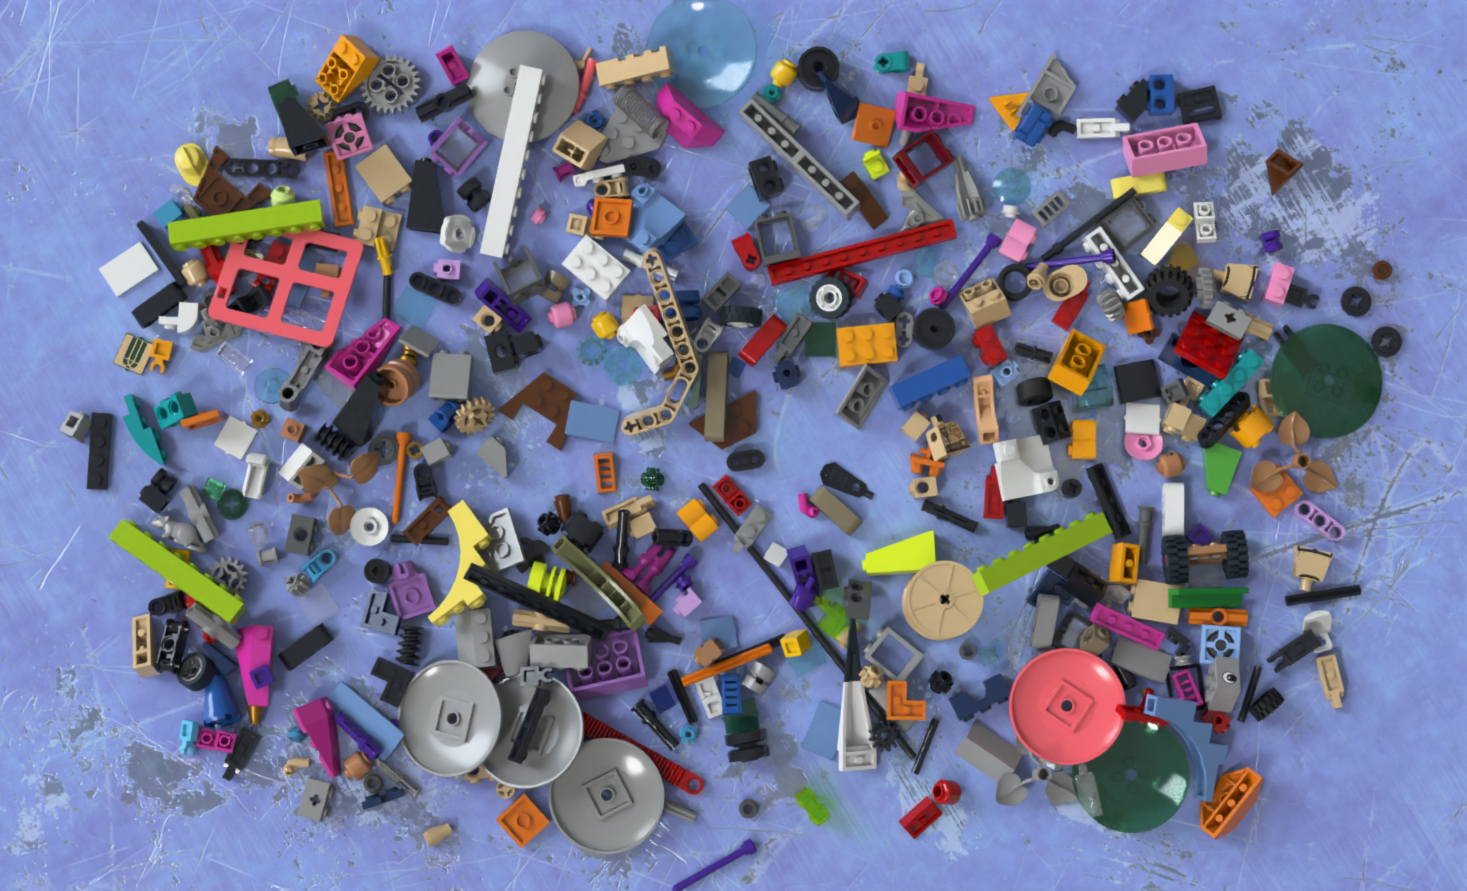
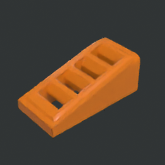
M612 451L593 453L598 493L617 491ZM609 458V462L598 463V459ZM610 466L608 470H599V467ZM611 474V477L600 478V475ZM612 482V485L601 486V483Z

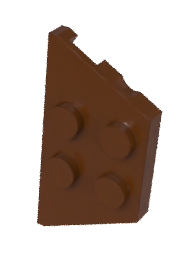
M756 391L727 404L725 442H712L721 450L756 434ZM705 415L689 423L702 436H704Z

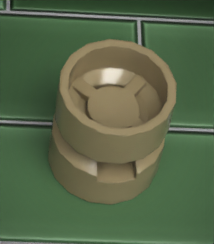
M548 269L544 277L548 290L539 295L558 304L563 296L562 290H566L570 279ZM550 285L555 287L556 290L549 289Z

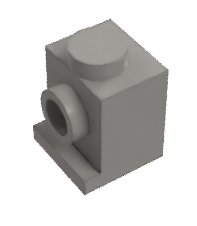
M70 410L59 431L73 440L84 443L85 440L83 438L92 422L88 419L89 416L81 411L75 413Z

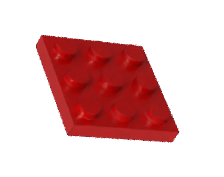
M1193 310L1173 352L1224 380L1243 338L1237 341L1205 324L1204 322L1207 318Z

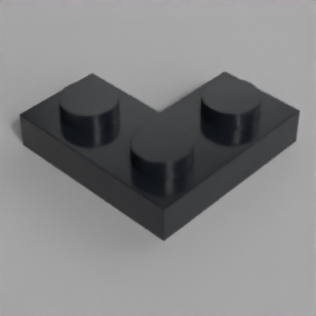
M378 656L370 674L387 681L380 700L398 708L414 672Z

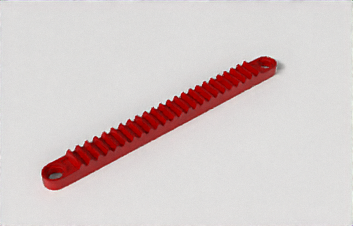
M505 673L500 676L499 682L504 680L506 677ZM582 711L585 736L591 739L617 738L630 742L642 749L653 760L662 779L692 795H697L703 790L704 782L698 775ZM693 779L698 780L700 783L699 789L695 791L689 788V782Z

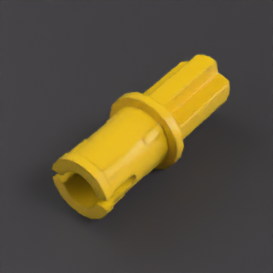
M375 238L374 241L378 252L376 258L380 262L382 274L384 276L393 274L395 271L391 262L392 254L388 253L385 238Z

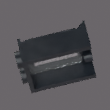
M1067 610L1053 636L1052 645L1059 649H1080V636L1094 622L1073 610Z

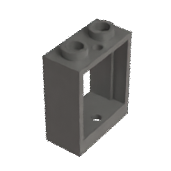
M779 211L775 213L776 216L768 217V215H761L756 217L757 220H754L753 224L763 268L801 258L791 212ZM787 221L794 251L766 257L760 227Z

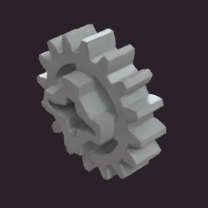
M1200 267L1197 272L1198 277H1195L1193 282L1195 299L1200 302L1201 309L1212 308V299L1217 295L1215 276L1210 274L1209 267Z
M221 557L220 563L217 560L214 561L215 567L209 566L211 573L207 574L215 579L213 583L216 585L221 583L230 590L228 593L233 597L234 593L241 595L240 589H246L243 585L244 582H249L248 579H245V575L249 573L243 571L246 566L244 564L239 566L240 560L238 559L233 562V557H229L228 561H226L225 557ZM229 565L234 566L238 571L233 572ZM220 568L221 571H220L219 575H218V576H215V575H216V572H217L218 569ZM226 573L231 575L229 582L224 580ZM237 579H240L238 585L235 587V582L237 581Z

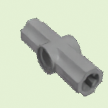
M192 485L180 491L179 493L188 509V516L193 525L197 527L204 543L206 544L220 537L212 520L211 511L207 504L203 502L196 486Z
M195 602L187 610L185 616L199 625L201 630L209 636L219 640L227 648L232 650L239 644L242 636L228 627L226 622L218 616L208 612L200 604Z

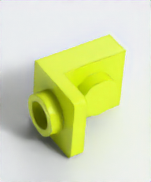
M872 149L864 154L865 157L862 159V163L872 181L890 172L881 156L880 150L874 151Z

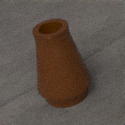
M570 494L554 496L555 501L553 503L560 517V523H565L571 516L572 498H570Z

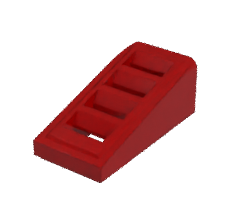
M844 268L828 273L827 277H835L837 271H839L838 277L843 279L844 275H846L845 282L848 284L851 278L854 279L850 288L853 291L852 295L858 299H861L869 284L867 279Z

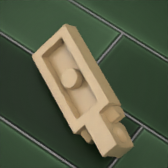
M651 494L643 498H636L635 496L602 511L601 514L608 529L611 530L617 527L619 509L630 511V521L648 512L656 504Z
M1335 654L1315 658L1326 700L1331 701L1333 709L1341 708L1340 697L1344 696V687Z

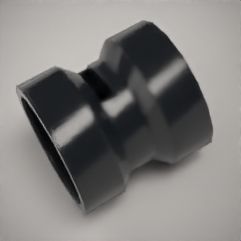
M161 468L153 476L150 483L155 487H160L161 491L166 495L174 488L178 480L174 476H169L167 471Z

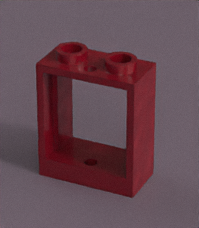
M933 130L898 151L892 158L913 189L948 168L955 161L952 153L942 144L940 136L935 134ZM926 142L941 162V165L922 176L908 156V153Z

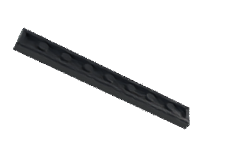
M472 562L464 574L463 579L600 641L604 642L611 631L612 625Z

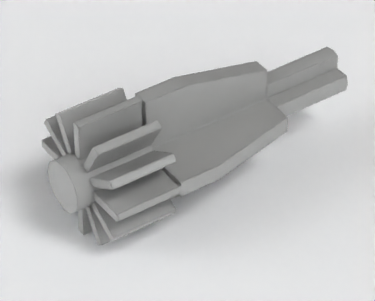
M954 156L956 208L959 219L963 222H976L983 218L984 215H987L984 198H981L979 187L971 171L966 170L963 156Z

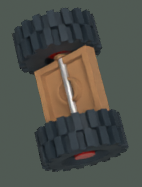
M1222 531L1220 543H1210L1209 546L1193 544L1187 547L1184 535L1163 536L1161 540V555L1165 581L1167 584L1187 583L1189 578L1188 566L1222 563L1226 579L1247 578L1249 573V555L1244 531Z

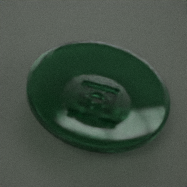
M1317 324L1295 332L1281 345L1271 366L1270 388L1274 403L1283 418L1297 411L1308 424L1310 436L1325 439L1337 438L1356 431L1371 418L1381 397L1382 373L1374 351L1361 336L1339 325ZM1327 375L1333 377L1334 381L1331 386L1325 382Z
M1124 721L1117 739L1104 753L1090 761L1073 765L1072 780L1081 806L1096 822L1118 832L1141 833L1163 825L1179 810L1187 795L1190 771L1187 756L1182 745L1167 728L1154 723L1142 724L1138 721ZM1129 769L1134 770L1137 774L1136 778L1131 781L1125 777V773Z

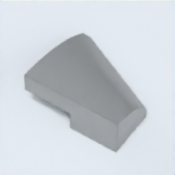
M532 629L495 640L507 678L520 674V667H528L529 645L533 635Z

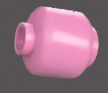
M568 302L551 305L550 312L547 313L549 323L554 324L556 328L573 325L574 320L577 319L573 304L570 305Z

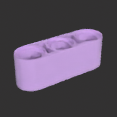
M1301 501L1294 505V515L1327 540L1335 542L1344 538V527L1311 502ZM1302 504L1308 509L1306 515L1301 514L1299 510ZM1317 516L1322 517V526H1318L1315 523ZM1333 527L1337 528L1339 531V535L1337 538H1334L1331 535V529Z

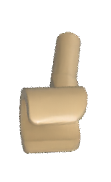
M590 47L583 56L582 61L575 60V65L579 72L584 70L586 61L593 51Z

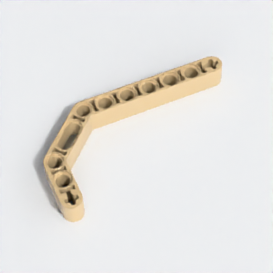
M654 247L647 249L643 256V263L680 368L662 404L629 414L624 418L621 428L626 435H635L671 423L700 367V361L662 253ZM650 254H652L653 257L656 256V259H655V265H656V267H654V268H653V266H654L653 260H652V259H648L649 256H650ZM661 272L664 279L657 280L654 277V273ZM666 290L670 293V297L663 298L660 292ZM672 308L677 314L670 316L667 314V309ZM676 326L681 327L683 333L676 334L673 328ZM685 344L689 347V351L682 352L679 346ZM691 362L696 368L689 370L686 367V363ZM679 379L685 380L687 387L679 400H673L670 394ZM669 410L672 416L666 417L662 414V411ZM649 415L653 417L654 421L651 423L646 422L644 417ZM628 422H630L631 424H635L634 427L632 428L631 425L627 426Z

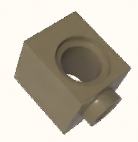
M1095 623L1080 636V650L1095 656L1100 655L1110 645V632Z

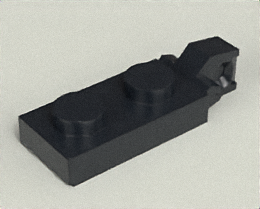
M244 727L241 728L236 738L233 754L228 753L224 760L223 766L227 769L222 778L231 781L235 773L239 774L243 770L260 735Z

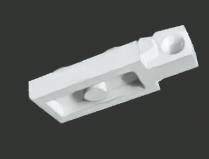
M1115 118L1076 120L1077 139L1120 137V133H1129L1130 123H1119V119Z
M621 164L574 175L573 181L575 187H585L587 182L591 180L593 183L604 181V178L611 176V179L620 178L626 172L624 165Z

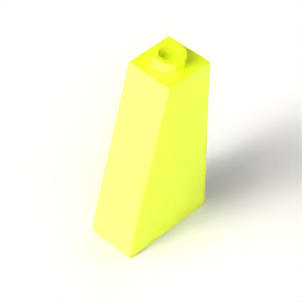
M928 531L867 553L866 559L862 560L863 571H867V576L917 573L924 566L936 562L934 531Z

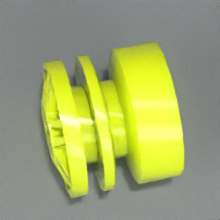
M534 561L527 588L560 602L566 589L567 569L561 568L560 574L557 575L558 566H554L550 574L547 573V564Z

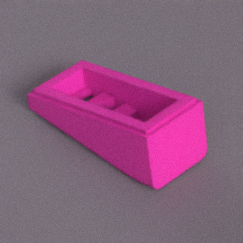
M1189 668L1171 675L1179 698L1187 700L1196 699V709L1204 705ZM1187 676V680L1178 683V679ZM1190 684L1191 687L1181 689L1182 686ZM1193 691L1192 695L1187 697L1184 696V694Z

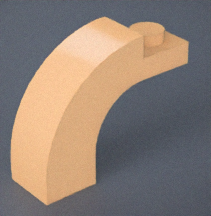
M992 375L973 377L972 396L980 445L999 442V428L994 408Z

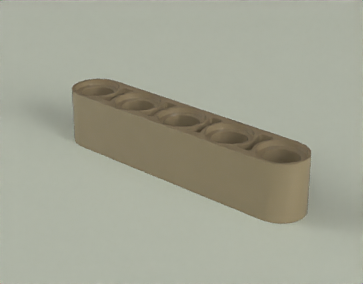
M709 351L705 442H725L729 351Z

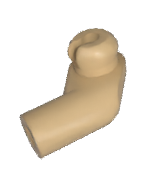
M292 757L284 765L283 774L290 777L299 767L309 768L310 758Z

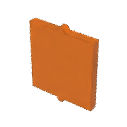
M1147 298L1122 304L1125 310L1123 321L1126 324L1128 335L1155 329Z

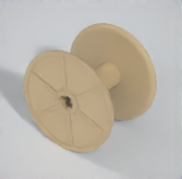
M936 561L921 568L909 579L902 594V610L909 626L922 637L935 641L950 640L970 630L978 621L984 604V596L980 595L971 576L974 573L964 565L953 561Z

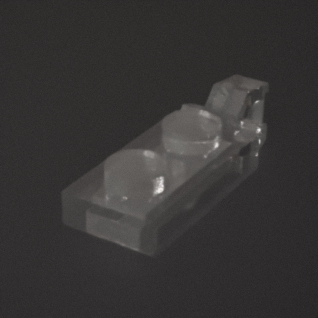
M1085 763L1078 764L1080 775H1075V782L1083 817L1086 819L1103 815L1095 777L1092 772H1087Z

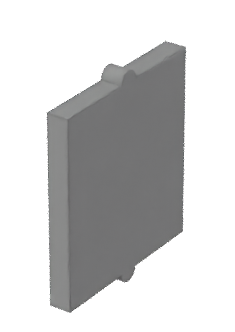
M411 325L407 331L404 330L398 342L428 358L432 352L436 351L441 341Z

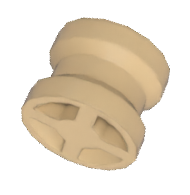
M499 782L496 786V792L499 797L507 799L515 794L516 788Z

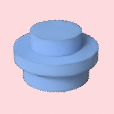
M902 269L895 275V283L900 288H909L914 282L912 272L907 269Z

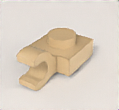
M917 62L915 76L909 75L907 92L926 95L928 78L923 77L924 63Z
M1187 376L1184 380L1190 395L1178 402L1179 405L1184 407L1187 406L1189 400L1195 402L1204 387V384L1190 376Z

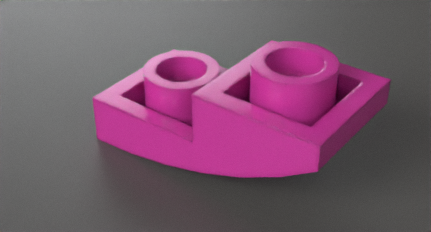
M200 727L195 746L201 749L233 754L237 734Z

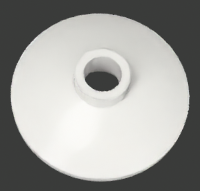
M371 507L363 508L356 512L350 523V531L353 538L365 546L379 544L385 539L389 530V523L384 513ZM370 523L374 525L371 531L367 529V525Z

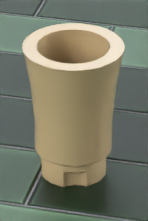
M272 137L268 143V153L270 156L296 159L308 162L311 152L294 156L289 148L286 137Z

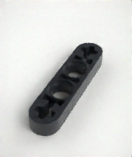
M232 158L227 160L224 166L226 173L232 177L293 179L300 172L298 164L291 160ZM235 163L236 166L244 168V173H242L241 169H235V172H232L229 166ZM251 163H255L258 166V170L255 173L248 172L247 168ZM275 164L277 166L274 174L267 173L268 165ZM280 164H283V168H289L290 165H292V167L295 168V171H292V174H289L288 171L282 170L281 175Z
M1236 393L1197 435L1200 447L1205 449L1213 447L1251 405L1248 393ZM1229 411L1235 412L1232 416L1225 415ZM1216 424L1223 425V427L1219 429L1213 428Z

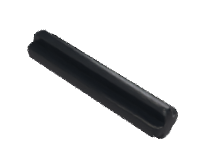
M673 669L667 675L688 723L692 724L698 721V717L677 670Z

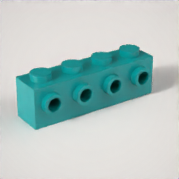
M1252 349L1247 352L1243 350L1236 357L1238 361L1231 365L1225 379L1217 378L1210 385L1212 389L1208 393L1204 392L1197 399L1199 403L1195 407L1208 419L1213 418L1265 363Z

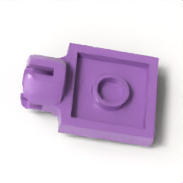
M412 560L402 562L404 573L400 563L391 566L394 582L387 585L397 616L405 620L437 609L425 572L417 573Z

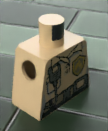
M941 414L930 418L934 428L926 432V437L934 461L960 455L971 448L955 421L945 423Z

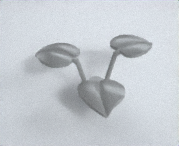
M1016 735L1015 747L1018 753L1021 755L1029 754L1037 767L1032 771V778L1022 782L1016 774L1008 773L1003 775L996 785V802L1006 806L1020 804L1028 795V791L1023 785L1032 781L1049 783L1046 786L1045 793L1049 801L1054 804H1066L1080 799L1078 788L1073 779L1061 771L1052 774L1051 770L1048 767L1042 766V763L1033 756V753L1022 744Z

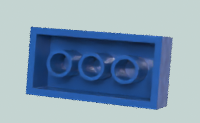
M959 355L892 385L889 391L897 409L907 411L913 408L918 401L921 404L931 400L933 398L932 395L936 393L941 396L951 390L950 387L954 385L956 388L967 384L971 375L962 355Z

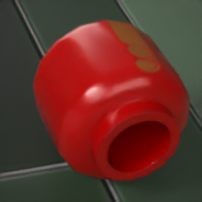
M939 780L932 789V795L938 804L955 805L960 800L961 788L953 780Z

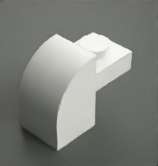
M179 302L178 317L159 316L158 324L164 326V329L176 330L177 327V333L181 335L191 333L200 323L201 304Z

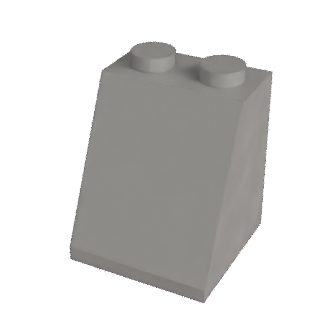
M438 350V353H433L428 397L432 401L453 400L455 402H466V400H469L471 402L473 356L469 355L467 351H457V354H450L448 350Z

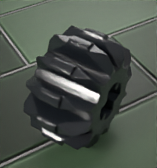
M879 719V726L873 723L872 726L875 730L868 731V733L873 734V737H869L868 740L875 741L872 745L873 748L879 746V751L883 752L885 748L889 752L891 751V746L897 747V744L894 742L895 740L901 741L900 737H896V734L901 733V730H894L897 724H891V720L886 719L884 724V721ZM886 732L888 738L881 737V733Z

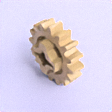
M481 396L477 399L474 397L471 402L466 400L465 405L461 404V410H456L458 415L454 416V423L461 433L465 432L469 435L472 432L475 435L477 430L482 432L484 427H489L487 423L493 421L492 416L495 415L493 411L495 408L487 398L484 399Z

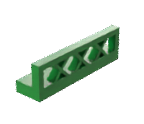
M1249 587L1168 589V608L1241 607V593H1249Z

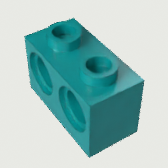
M181 391L170 395L171 398L161 400L160 405L153 408L161 430L175 427L181 424L180 420L198 414L190 392L184 394Z

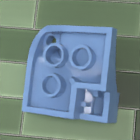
M641 183L630 193L629 199L634 202L629 238L623 239L635 249L645 254L649 248H657L660 244L663 246L684 222L687 215L665 199L649 184ZM642 190H646L644 194H640Z

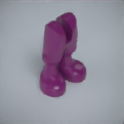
M651 546L645 553L641 554L639 563L631 569L625 568L621 571V574L631 583H634L642 571L650 566L648 572L635 584L642 593L648 596L651 593L650 584L654 576H659L663 573V569L676 552L672 546L663 553L662 557L658 555V552L663 549V546Z

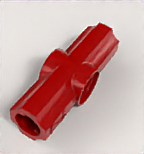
M208 245L199 250L207 264L205 266L211 279L217 285L225 259L221 256L216 245ZM235 284L230 296L238 292ZM221 288L220 295L222 298L225 297L227 289Z

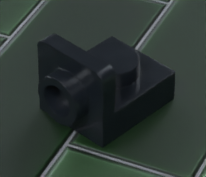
M1168 627L1165 632L1168 635L1167 640L1174 645L1180 644L1174 655H1184L1190 648L1188 645L1190 640L1173 627Z

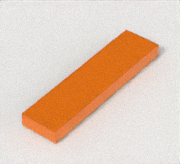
M334 151L325 152L324 159L335 227L355 225L345 159L337 161Z
M608 561L601 565V568L614 577L623 589L639 601L643 607V612L647 616L645 622L651 626L663 611L617 569L612 567Z

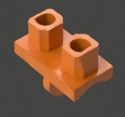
M929 444L927 449H919V454H925L926 456L910 453L912 473L921 474L922 466L929 465L928 474L939 477L945 462L944 459L934 461L933 457H930L932 453Z

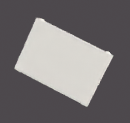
M138 242L99 268L117 297L159 270L141 242Z

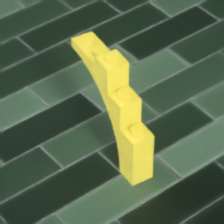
M464 500L447 511L455 524L459 536L460 564L456 580L448 596L428 616L436 627L448 623L449 618L454 614L461 613L466 605L473 610L474 608L481 607L488 598L480 586L463 579L471 562L487 570L491 569L478 551L488 547L493 540Z

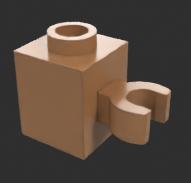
M316 263L315 273L339 278L342 268L339 265ZM322 290L321 297L330 299L331 292Z

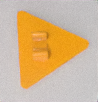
M1028 93L989 98L990 103L1012 131L1015 130L1021 118H1016L1015 115Z

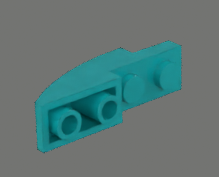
M133 394L125 395L124 399L130 414L124 416L123 419L131 436L150 458L160 465H167L166 459H168L166 450L161 448L159 441H162L159 431H155V428L152 427L146 428L148 422L145 415H142L139 408H142L139 398Z

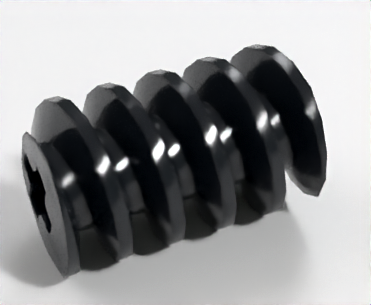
M326 422L314 436V441H320L321 447L327 445L326 451L333 450L332 455H338L339 461H346L357 448V444L350 446L351 439L344 441L346 435L343 434L339 437L340 430L337 429L333 432L334 425L326 427Z
M409 625L400 627V630L405 632L399 634V637L404 640L397 643L402 647V649L396 650L401 656L395 657V660L400 662V664L419 666L414 661L420 659L415 653L421 652V649L416 647V645L422 644V641L417 638L423 636V633L418 631L424 629L423 627Z

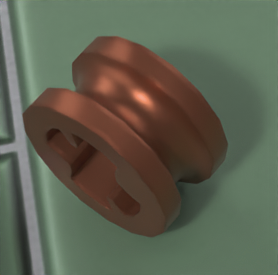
M567 569L566 586L569 584L576 586V572Z

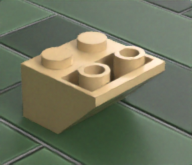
M577 119L560 133L551 151L579 168L591 171L609 137Z
M993 277L958 292L966 313L976 330L1011 315L1007 299Z

